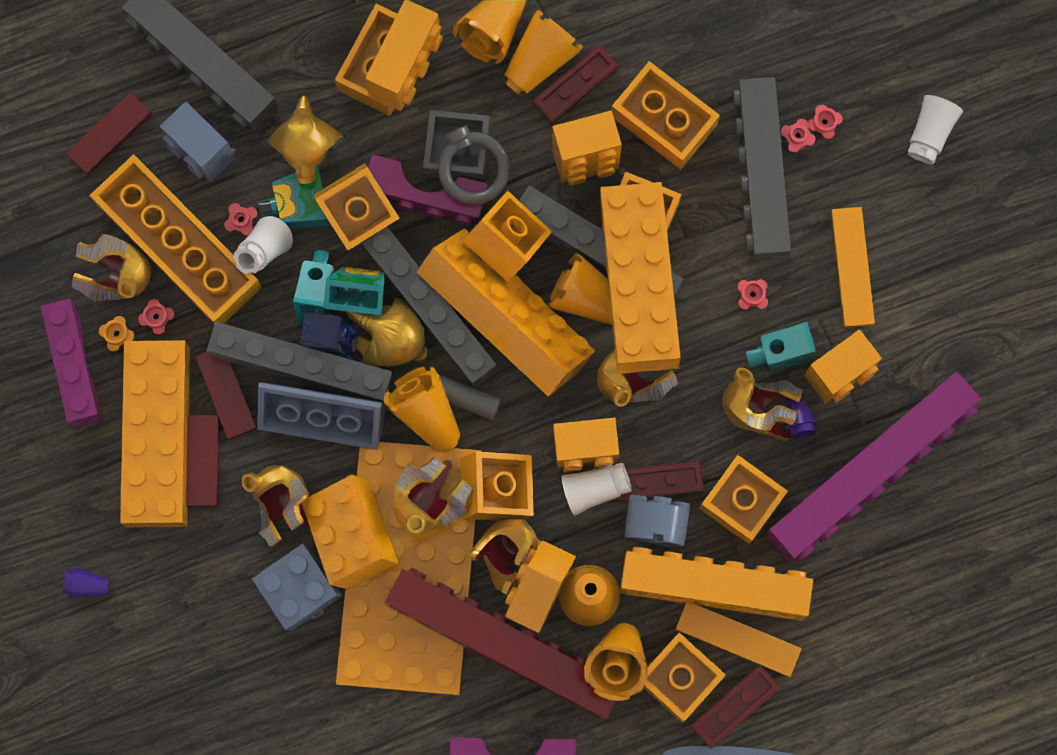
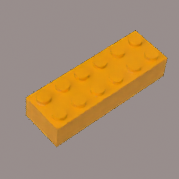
M134 154L90 194L95 204L214 325L215 322L224 324L262 288L258 279L251 272L245 274L236 267V261L233 259L234 255Z
M662 182L600 187V206L617 374L679 369L681 357Z
M465 228L434 247L416 273L549 397L578 374L595 350L561 316L549 308L540 296L534 294L517 275H514L507 282L479 255L473 252L463 242L469 232Z
M185 340L124 341L120 523L125 527H188L186 487L187 432L190 402V346Z
M633 547L632 552L626 551L620 594L685 604L686 602H692L699 606L802 621L809 616L813 579L806 578L805 572L788 570L787 573L778 574L775 573V568L768 566H757L754 570L744 569V563L726 561L723 565L713 564L712 558L695 556V559L690 561L682 559V554L664 552V555L657 556L651 555V549Z

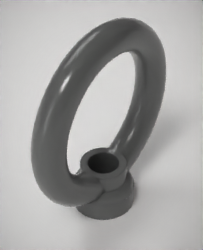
M467 125L446 134L445 138L448 144L443 149L438 163L439 178L446 192L457 201L470 205L484 204L496 198L505 188L510 174L509 159L502 145L487 134L470 132ZM470 144L482 145L488 148L494 154L498 164V174L494 183L488 189L477 193L467 192L459 188L453 181L450 173V164L454 154Z

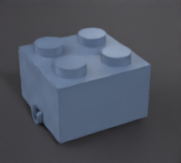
M187 102L183 103L160 125L165 135L162 137V140L167 144L168 150L177 159L183 156L184 162L188 165L187 168L199 180L204 177L211 183L236 159L234 156L236 150L234 148L231 149L228 142Z
M301 544L252 578L284 629L293 631L310 618H318L324 613L323 609L343 596L337 586L329 585L323 565L310 545Z

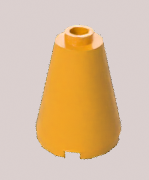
M482 0L457 21L453 27V34L455 38L457 35L460 36L463 40L460 44L461 47L473 57L486 63L493 59L496 60L495 64H499L508 52L527 0Z
M539 10L534 13L504 74L508 78L505 84L517 94H520L522 90L525 93L530 92L577 55L583 48L578 43L574 47L572 44L576 39L552 19H540L543 13Z
M575 253L568 262L573 265L571 270L562 271L550 295L549 300L551 302L548 303V306L554 310L612 325L608 278L583 256Z
M419 367L400 377L394 383L397 388L392 393L389 390L385 393L383 401L387 408L434 450H444L447 452L456 447L460 438V431L440 376L434 367H430V371H426L424 367Z
M583 565L571 570L559 593V603L564 614L571 621L582 626H596L608 621L616 612L620 601L617 581L611 573L596 565ZM593 587L596 589V593L588 595L584 588Z
M620 623L615 625L586 659L584 666L585 679L595 689L594 692L597 695L608 700L624 701L629 699L631 695L639 693L644 687L648 674L639 631L631 624Z

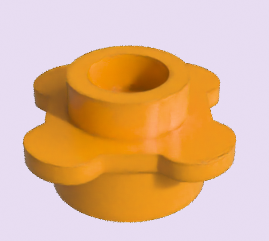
M116 316L114 320L101 325L99 328V335L105 338L108 343L107 348L110 351H118L120 346L124 344V341H133L135 337L134 332L127 328L126 319L122 316ZM115 331H119L118 336H114Z

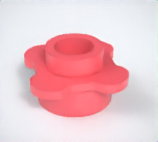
M819 105L815 109L816 114L813 119L808 121V129L821 133L825 139H831L835 135L834 130L836 126L842 123V115L836 113L831 108H827L825 105ZM822 120H827L828 123L823 124Z
M798 119L795 124L791 126L785 125L781 129V136L785 137L790 152L796 153L806 147V145L812 146L815 143V136L810 133L808 122L805 119ZM799 133L801 137L796 138L795 134Z
M233 203L229 206L230 215L228 220L225 221L224 226L229 232L236 231L248 236L253 231L254 219L258 216V212L254 207L244 208L240 207L238 203ZM239 217L244 218L242 222L238 221Z
M759 279L749 282L742 280L739 282L737 289L740 291L741 299L738 304L741 309L747 310L749 307L764 309L768 305V299L765 297L767 283L764 280ZM751 292H754V293L756 294V296H755V297H751V296H750V293H751Z
M152 299L148 302L143 314L139 315L138 321L142 326H148L153 329L155 334L160 335L165 332L167 322L174 318V311L171 308L162 306L158 300ZM158 314L159 318L154 319V315Z

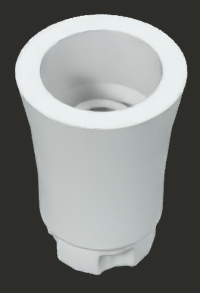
M925 95L915 130L910 139L911 145L908 155L926 164H934L937 155L941 153L953 126L963 113V110L946 99Z
M267 216L261 218L253 231L234 252L233 259L236 261V267L245 274L250 272L256 273L276 257L289 251L293 243L289 227L276 217Z
M623 463L614 466L607 465L580 473L562 475L565 496L574 516L603 502L621 497V494L631 492L630 479Z

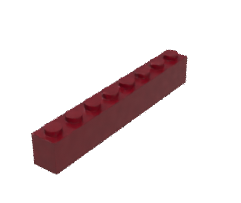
M410 567L409 571L401 570L384 605L601 720L607 719L616 701L597 695L591 684L587 683L584 672L586 659L574 655L572 659L562 654L564 648L549 640L544 644L534 639L536 633L523 626H519L518 630L507 624L509 619L494 611H492L491 615L480 610V603L468 597L461 600L453 596L454 590L440 582H437L436 586L425 581V574Z

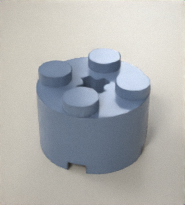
M630 495L624 539L645 544L646 542L655 543L659 546L683 547L687 535L690 504L677 501L672 502L671 498L654 496L653 500H648V497Z

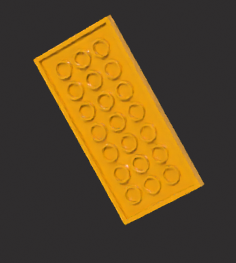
M379 442L378 450L360 447L357 476L367 479L371 483L398 564L345 589L336 685L460 696L464 647L384 605V602L401 570L409 571L410 567L425 574V581L436 586L437 582H440L454 590L453 596L464 600L465 597L469 598L472 558H470L469 552L473 549L476 520L462 519L460 517L437 530L426 533H412L405 529L395 517L393 510L394 493L397 481L407 464L412 463L420 467L428 463L434 456L441 462L450 460L452 463V469L449 471L447 479L444 480L439 493L441 499L448 501L447 495L461 479L460 458L476 451L482 452V450L453 448L445 452L444 450L436 451L431 446Z

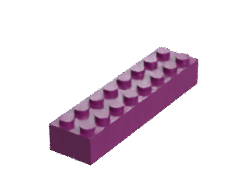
M956 371L775 524L764 537L787 564L794 559L797 563H800L816 549L812 544L817 539L822 544L839 529L836 525L838 521L841 520L846 524L863 509L859 505L863 500L868 505L886 489L882 485L884 482L887 481L890 485L893 484L909 470L906 466L909 461L914 466L932 450L929 446L930 443L933 442L936 446L939 445L955 431V428L952 426L954 423L960 427L978 411L975 405L981 398Z

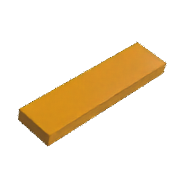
M862 207L832 209L831 220L843 327L874 326L875 320Z
M686 602L675 629L789 678L792 675L802 649L692 602Z

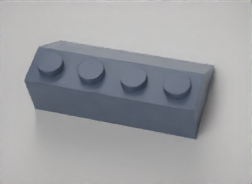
M259 383L257 429L378 450L384 427L386 405L383 402L271 383Z

